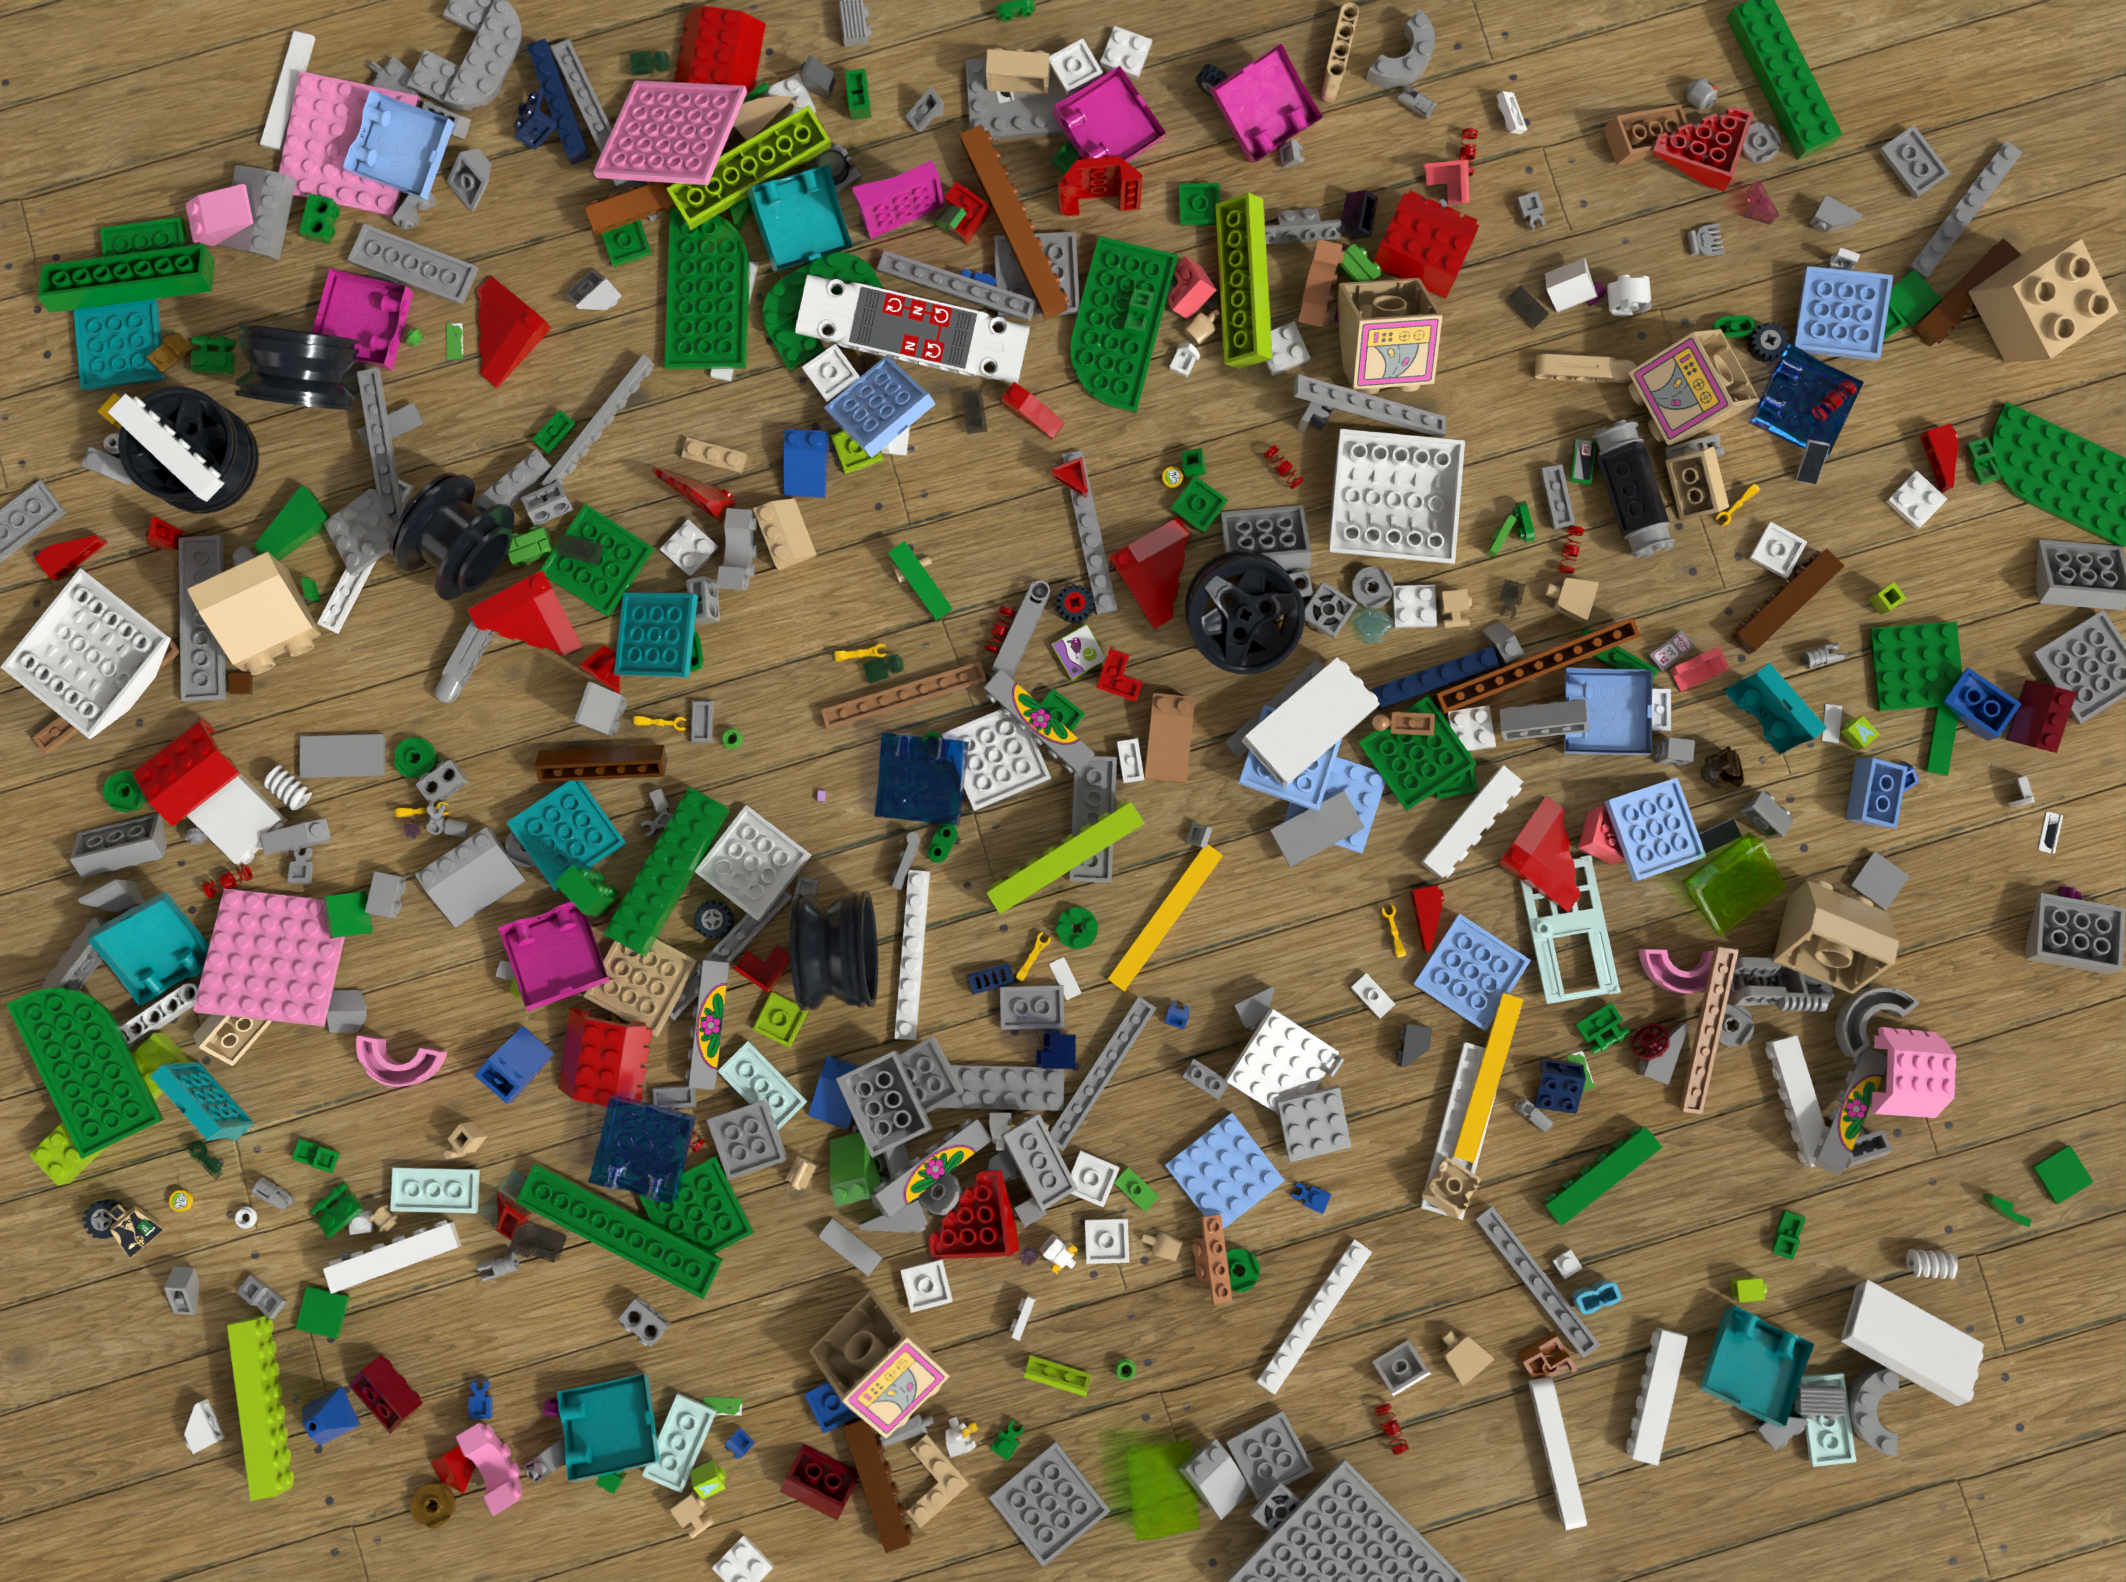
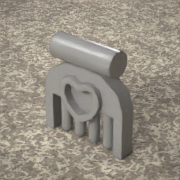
M1720 223L1705 225L1699 228L1697 234L1695 230L1687 232L1692 256L1698 255L1699 252L1703 256L1708 257L1724 255L1725 250H1719L1723 249L1722 245L1711 247L1712 245L1722 243V240L1714 241V239L1721 238V235H1710L1720 233V229H1718Z

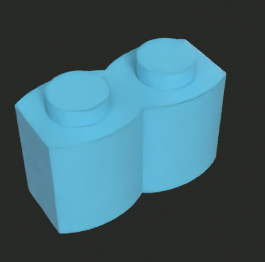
M1609 1279L1599 1280L1590 1288L1577 1289L1570 1295L1576 1310L1582 1314L1594 1313L1602 1306L1614 1305L1622 1299L1617 1284Z

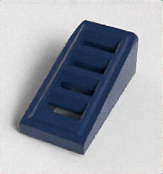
M1009 963L967 974L973 995L1014 983ZM1001 969H1004L1007 981L1003 982L1000 973ZM991 972H996L999 983H994ZM984 974L988 975L990 986H986ZM977 976H979L982 985L980 989H978L975 979Z

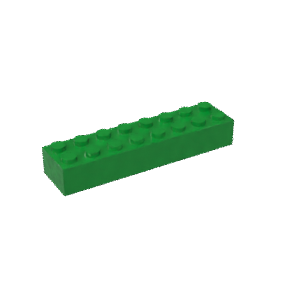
M1748 0L1733 7L1726 19L1797 160L1835 144L1843 134L1776 1Z
M205 244L45 264L41 267L37 297L48 312L52 313L212 292L215 260Z
M688 787L605 930V936L644 957L647 956L695 873L694 871L699 866L729 814L730 810L725 805Z

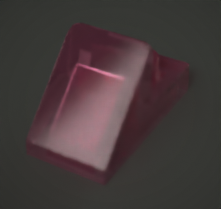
M1760 180L1753 183L1746 193L1749 202L1754 206L1749 208L1742 216L1770 225L1780 215Z

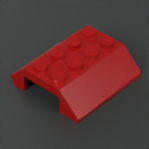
M705 5L690 10V14L685 17L683 27L685 32L682 33L680 44L682 51L678 54L676 68L679 70L675 71L674 82L745 86L747 94L755 89L766 24L738 10Z
M1104 155L1102 158L1084 157L1081 160H1077L1058 184L1059 214L1062 216L1067 214V217L1080 216L1078 200L1112 196L1119 197L1120 211L1140 210L1142 174L1120 156Z
M1411 190L1408 194L1404 192L1380 244L1374 262L1378 264L1381 271L1399 279L1420 278L1427 291L1446 299L1480 225L1476 224L1478 219L1466 214L1462 218L1459 216L1461 212L1445 206L1444 209H1441L1442 204L1430 198H1426L1423 201L1421 200L1423 195Z
M203 717L163 746L153 756L141 763L132 773L148 803L171 826L177 824L240 775L233 761L221 753L211 736L214 729Z
M570 1008L558 1089L572 1100L611 1108L634 1106L635 1102H640L642 1100L643 1086L638 1084H644L647 1068L641 1064H647L650 1049L649 1046L644 1044L651 1043L653 1029L647 1027L646 1022L633 1020L629 1025L592 1018L591 1011Z

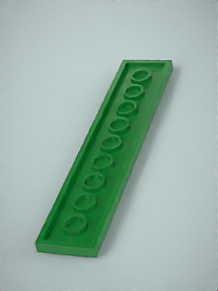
M538 1163L533 1165L515 1202L703 1300L706 1298L724 1261L719 1256Z

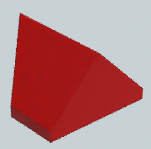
M1082 457L1052 469L1051 477L1084 498H1087L1088 486Z
M603 645L583 661L579 667L620 694V676L614 675L616 652Z
M497 1190L498 1225L495 1230L511 1241H514L532 1213Z
M460 1445L431 1462L441 1482L463 1494L465 1493L476 1464L470 1458L464 1456Z

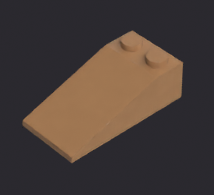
M1680 104L1618 115L1606 124L1603 130L1615 163L1620 165L1654 156L1652 152L1658 136L1665 132L1667 136L1674 134L1678 127L1684 126L1688 122Z
M1153 693L1145 779L1186 783L1195 697Z

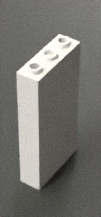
M1337 657L1246 734L1242 742L1280 785L1285 788L1372 713L1380 703L1376 695L1364 687L1363 681L1350 672L1347 663L1343 660L1340 661Z
M241 773L187 815L234 864L239 865L248 864L253 860L254 854L263 848L261 834L283 829L284 824L288 821Z
M1869 1280L1856 1285L1841 1342L1956 1406L1970 1402L1974 1395V1383L1979 1375L1977 1370L1983 1358L1982 1350L1984 1344Z

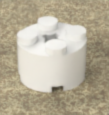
M1622 275L1618 277V281L1608 284L1609 312L1612 315L1630 316L1633 315L1632 311L1639 310L1640 314L1651 309L1649 276L1631 278L1630 275Z

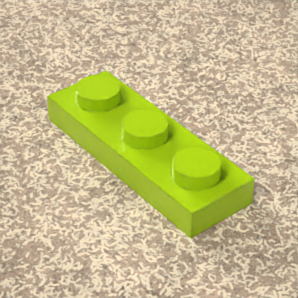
M1030 1355L1024 1378L1086 1397L1092 1374Z

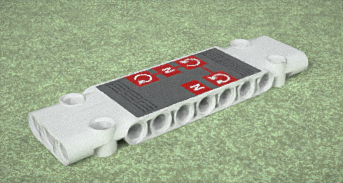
M808 275L795 333L822 339L825 342H836L839 346L884 357L887 355L893 359L975 377L978 375L987 380L996 379L1009 383L1016 382L1018 384L1030 326L1006 321L1001 317L992 318L980 311L852 282L846 284L839 279L829 280ZM834 287L842 288V293L839 295H834L831 291ZM1000 324L1004 330L997 333L993 330V326ZM825 327H831L834 330L829 336L824 335L822 331ZM991 364L995 367V371L987 373L984 370V366Z

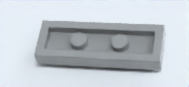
M1562 464L1542 468L1540 472L1553 530L1574 526L1575 520Z

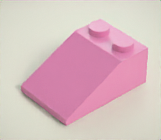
M244 184L198 195L185 203L192 239L196 243L216 246L254 224L247 189Z

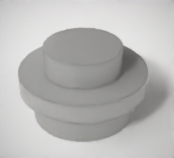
M199 828L187 830V835H185V840L190 841V844H202L208 838Z

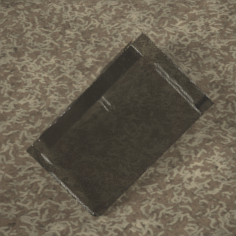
M526 1222L516 1227L508 1251L526 1258L536 1256L554 1263L560 1259L567 1235L531 1222Z

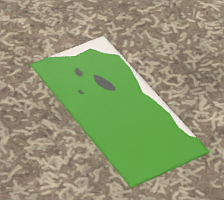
M463 323L446 324L447 360L463 359Z
M1580 1051L1567 1055L1569 1063L1584 1065L1586 1082L1583 1091L1594 1088L1584 1052Z
M704 1397L705 1405L718 1410L716 1415L742 1416V1398Z

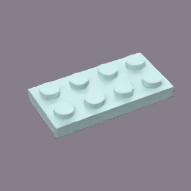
M747 1041L718 1070L749 1104L767 1099L778 1131L808 1102L750 1041Z
M395 1167L392 1169L390 1211L477 1213L480 1169Z
M1839 1372L1803 1376L1799 1384L1839 1386L1845 1390V1416H1837L1836 1420L1825 1419L1823 1415H1815V1419L1805 1418L1809 1422L1805 1425L1810 1465L1816 1467L1856 1462L1844 1374Z
M678 1393L657 1440L660 1463L646 1466L642 1476L682 1493L718 1410Z

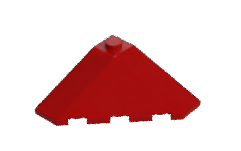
M1732 107L1727 109V114L1719 117L1717 114L1702 118V123L1693 126L1689 123L1678 127L1674 134L1667 136L1666 132L1662 133L1657 138L1652 154L1705 186L1725 192L1733 177L1754 113Z
M490 276L477 290V298L480 303L478 323L479 327H481L479 345L480 355H482V366L480 368L481 375L498 388L552 328L531 307L494 277Z
M655 467L652 470L658 478L720 523L726 517V509H733L736 505L732 499L733 495L726 489L721 491L717 487Z
M1179 517L1110 556L1111 565L1154 630L1170 621L1173 617L1174 598H1177L1180 584L1178 582L1180 570H1183L1186 556L1184 554L1185 545L1190 537L1189 531Z
M543 570L468 609L477 629L483 631L488 629L499 633L498 636L511 640L516 638L528 642L527 645L542 650L547 648L556 651V654L566 656L583 648Z
M1545 796L1498 864L1568 913L1581 895L1579 887L1577 888L1576 870L1569 850L1568 829H1565L1563 817H1565L1564 809Z
M1001 1170L980 1171L975 1177L977 1181L971 1188L968 1187L958 1200L960 1203L957 1207L948 1212L941 1221L943 1225L937 1232L934 1231L928 1238L931 1260L1006 1257L1013 1255L1019 1250L1017 1228Z

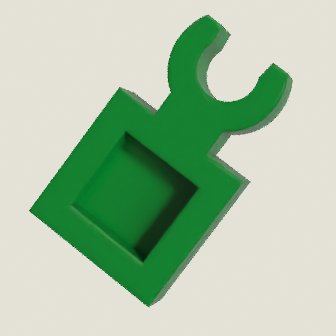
M1015 1419L1009 1422L1008 1432L1001 1430L990 1447L991 1451L1006 1461H1009L1020 1443L1016 1436H1020L1025 1429V1426L1022 1425L1019 1430H1014L1012 1426L1015 1423Z

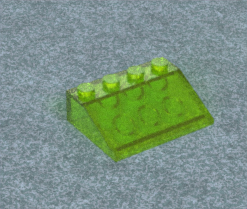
M1749 832L1681 881L1689 897L1718 936H1722L1787 888L1764 841Z
M1191 1440L1126 1446L1136 1541L1158 1539L1200 1529L1196 1490L1178 1470L1192 1455Z

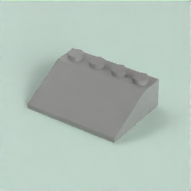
M236 165L232 186L246 185L254 224L222 241L220 246L280 260L296 179L274 171Z
M1303 505L1221 512L1224 553L1236 550L1255 551L1272 558L1285 571L1310 568L1311 547Z
M2039 539L2037 541L2036 590L2039 603L2124 610L2126 607V560L2123 548L2113 545Z
M487 827L415 874L427 894L455 928L527 881L517 865L510 860L506 848L494 830Z
M2040 893L2026 939L2025 959L2109 975L2122 971L2126 908Z
M897 1051L888 1053L836 1078L872 1158L933 1129Z

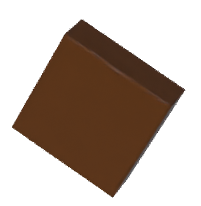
M229 673V694L252 695L253 675L251 673Z

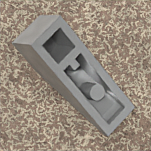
M326 819L305 822L260 835L264 855L326 844L331 841Z
M1679 1022L1668 1033L1670 1035L1669 1049L1667 1048L1662 1054L1663 1056L1651 1059V1061L1640 1060L1638 1066L1640 1070L1639 1075L1669 1085L1689 1027L1688 1023Z
M919 1198L909 1202L892 1216L885 1217L881 1214L861 1223L859 1228L860 1230L905 1233L914 1231V1234L926 1229L925 1225L929 1223V1220Z

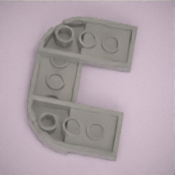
M450 0L443 13L444 18L476 33L477 36L461 67L424 50L407 86L449 108L468 111L474 107L488 105L500 93V86L516 55H519L521 52L523 32L516 11L506 0Z

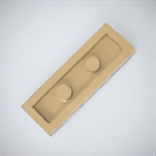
M686 438L681 457L685 460L742 475L747 454Z

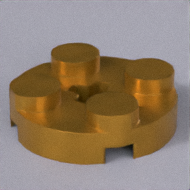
M430 1482L423 1485L415 1492L410 1505L413 1519L420 1525L428 1526L427 1528L442 1526L456 1511L455 1496L447 1484L443 1482ZM431 1500L438 1503L437 1510L428 1507Z

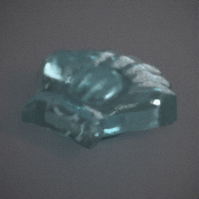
M1376 609L1365 610L1354 620L1355 627L1364 636L1363 643L1376 642L1382 644L1384 642L1383 636L1392 628L1394 623L1387 613Z

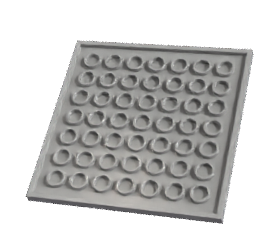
M1343 1458L1224 1582H1467V1580Z

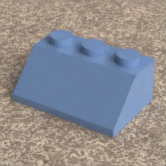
M1856 758L1845 820L1863 825L1897 829L1908 767L1877 758Z

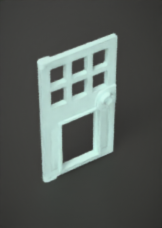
M1591 855L1573 860L1575 868H1584L1587 885L1578 887L1580 892L1589 891L1592 909L1579 911L1576 901L1571 908L1572 912L1558 914L1556 904L1549 900L1552 916L1538 918L1534 900L1546 897L1540 893L1533 894L1532 887L1520 880L1546 1004L1603 994L1621 993ZM1588 933L1599 988L1564 994L1553 938Z

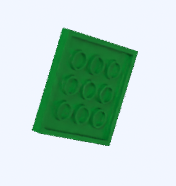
M585 503L539 572L543 570L547 578L607 617H610L623 598V593L627 592L655 551V548Z
M1957 621L1869 629L1878 712L1947 706L1943 701L1962 675Z
M1429 695L1403 713L1435 714L1433 736L1391 734V727H1388L1383 731L1376 730L1358 742L1406 812L1477 765Z
M717 1156L639 1196L651 1222L713 1254L755 1232Z

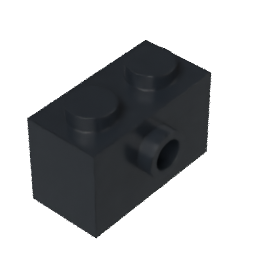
M1367 190L1346 193L1339 232L1351 240L1371 237L1378 197Z

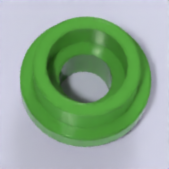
M419 328L417 330L411 329L405 335L407 339L405 344L407 346L411 345L413 348L417 346L424 338V335L421 333L422 331Z
M727 729L722 735V743L728 749H737L743 742V736L737 729ZM730 736L736 737L734 743L729 742Z
M1123 1358L1116 1363L1115 1373L1123 1381L1131 1380L1136 1374V1365L1132 1360ZM1125 1365H1127L1130 1368L1129 1372L1124 1373L1121 1370L1122 1367Z

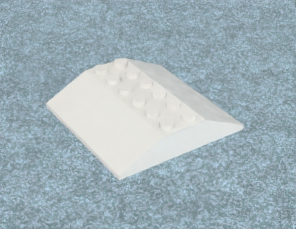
M1340 429L1332 490L1329 552L1455 564L1465 441Z
M80 568L2 664L1 668L87 738L91 739L129 711L156 677L171 638Z

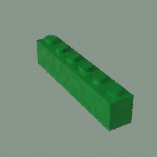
M1636 1125L1631 1128L1626 1138L1616 1140L1608 1152L1603 1151L1594 1158V1163L1578 1170L1579 1174L1576 1177L1566 1179L1561 1184L1562 1188L1556 1192L1551 1191L1544 1197L1545 1201L1541 1204L1558 1225L1563 1226L1663 1148L1646 1126L1641 1125L1639 1127Z

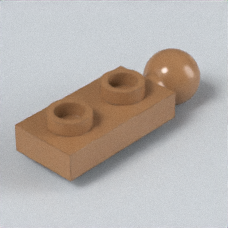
M1392 712L1391 719H1388L1383 714H1378L1373 718L1372 725L1378 731L1391 727V734L1433 736L1435 714Z

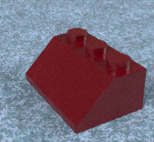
M2025 679L2018 701L2021 705L2013 716L2006 740L2057 753L2077 692Z
M382 1355L363 1368L349 1384V1387L390 1434L423 1404L419 1394L411 1390L405 1378L399 1375L393 1369L392 1363Z
M803 1444L785 1478L780 1492L838 1521L859 1478L858 1471Z

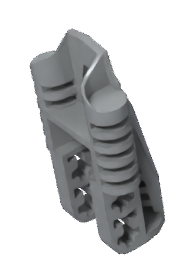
M1770 953L1767 958H1737L1727 1001L1731 1006L1777 1005L1779 1010L1824 1012L1828 1008V1002L1835 998L1834 986L1773 962L1775 953Z

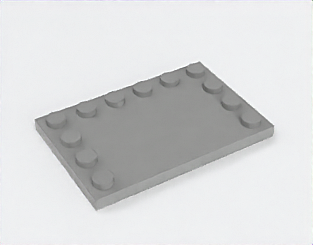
M987 58L966 59L970 129L982 124L985 131L989 130L992 139L1065 134L1052 115L1054 106L1089 85L1087 84L1067 95L1050 66L1048 95L1013 93V101L999 103L996 91H987Z

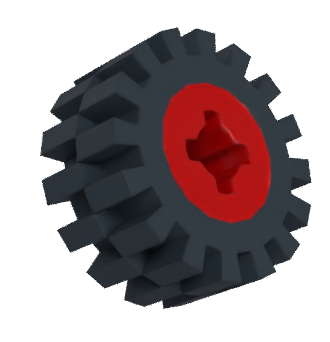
M1071 584V586L1068 587L1067 585L1064 590L1059 592L1060 594L1057 596L1056 602L1057 612L1066 622L1070 621L1072 624H1075V622L1082 623L1083 620L1086 621L1089 615L1091 616L1094 600L1091 592L1086 587L1083 588L1082 585L1075 586V584Z

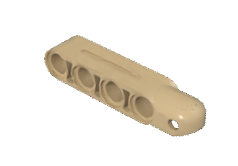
M1351 2L1345 3L1339 14L1321 90V96L1325 102L1332 103L1335 100L1345 73L1359 14L1358 6ZM1344 14H1350L1353 17L1348 18ZM1340 33H1346L1348 36L1343 37ZM1335 52H1342L1344 55L1339 56ZM1333 70L1338 71L1339 74H1338V75H1334V74L1331 73V71H1333Z
M1539 354L1535 357V378L1542 380L1628 383L1632 381L1628 372L1636 368L1637 365L1630 360H1616L1612 357Z

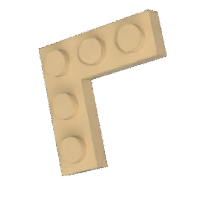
M928 1433L911 1447V1451L938 1481L906 1510L919 1528L925 1525L970 1483Z

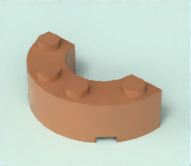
M1318 239L1304 286L1298 322L1321 328L1323 325H1327L1330 313L1326 311L1327 307H1330L1333 296L1329 295L1331 287H1335L1338 276L1335 274L1338 263L1342 264L1345 251H1341L1342 244Z

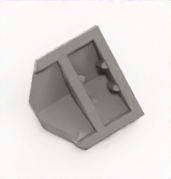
M333 990L327 1013L329 1032H360L367 1018V1004L361 990Z

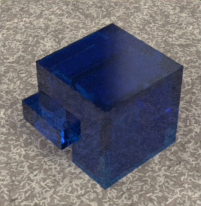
M1044 1029L1043 1050H1036V1067L1040 1069H1075L1076 1034L1060 1033V1030Z

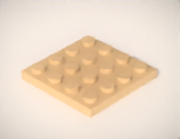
M658 939L655 940L646 957L614 941L604 959L610 982L588 989L584 997L629 1022L633 1020L646 1022V1026L653 1029L652 1035L658 1037L699 961Z

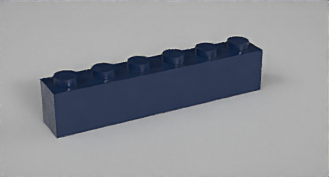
M544 38L526 45L540 85L544 88L543 93L553 120L557 122L556 128L568 159L572 165L590 159L588 147L548 42Z
M1492 646L1374 687L1371 692L1376 695L1380 703L1377 710H1381L1493 671L1500 665Z

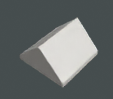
M1585 258L1545 273L1546 289L1557 312L1597 297Z
M1409 1340L1372 1361L1393 1396L1430 1375L1429 1370Z

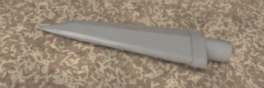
M918 1413L903 1426L897 1428L887 1439L881 1435L877 1440H882L884 1446L912 1437L928 1433L926 1426L935 1423L934 1417L930 1415L922 1419L920 1413Z

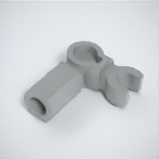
M662 788L649 793L656 813H659V816L654 818V821L648 820L641 823L642 826H651V831L646 833V836L655 835L658 829L660 831L664 830L673 815L668 810L670 807Z
M431 801L427 807L429 822L426 828L428 832L434 835L445 832L448 835L466 838L469 833V823L451 819L446 821L443 815L445 805L441 803L439 809H436Z
M1522 1096L1513 1106L1523 1116H1528L1527 1119L1545 1133L1554 1123Z

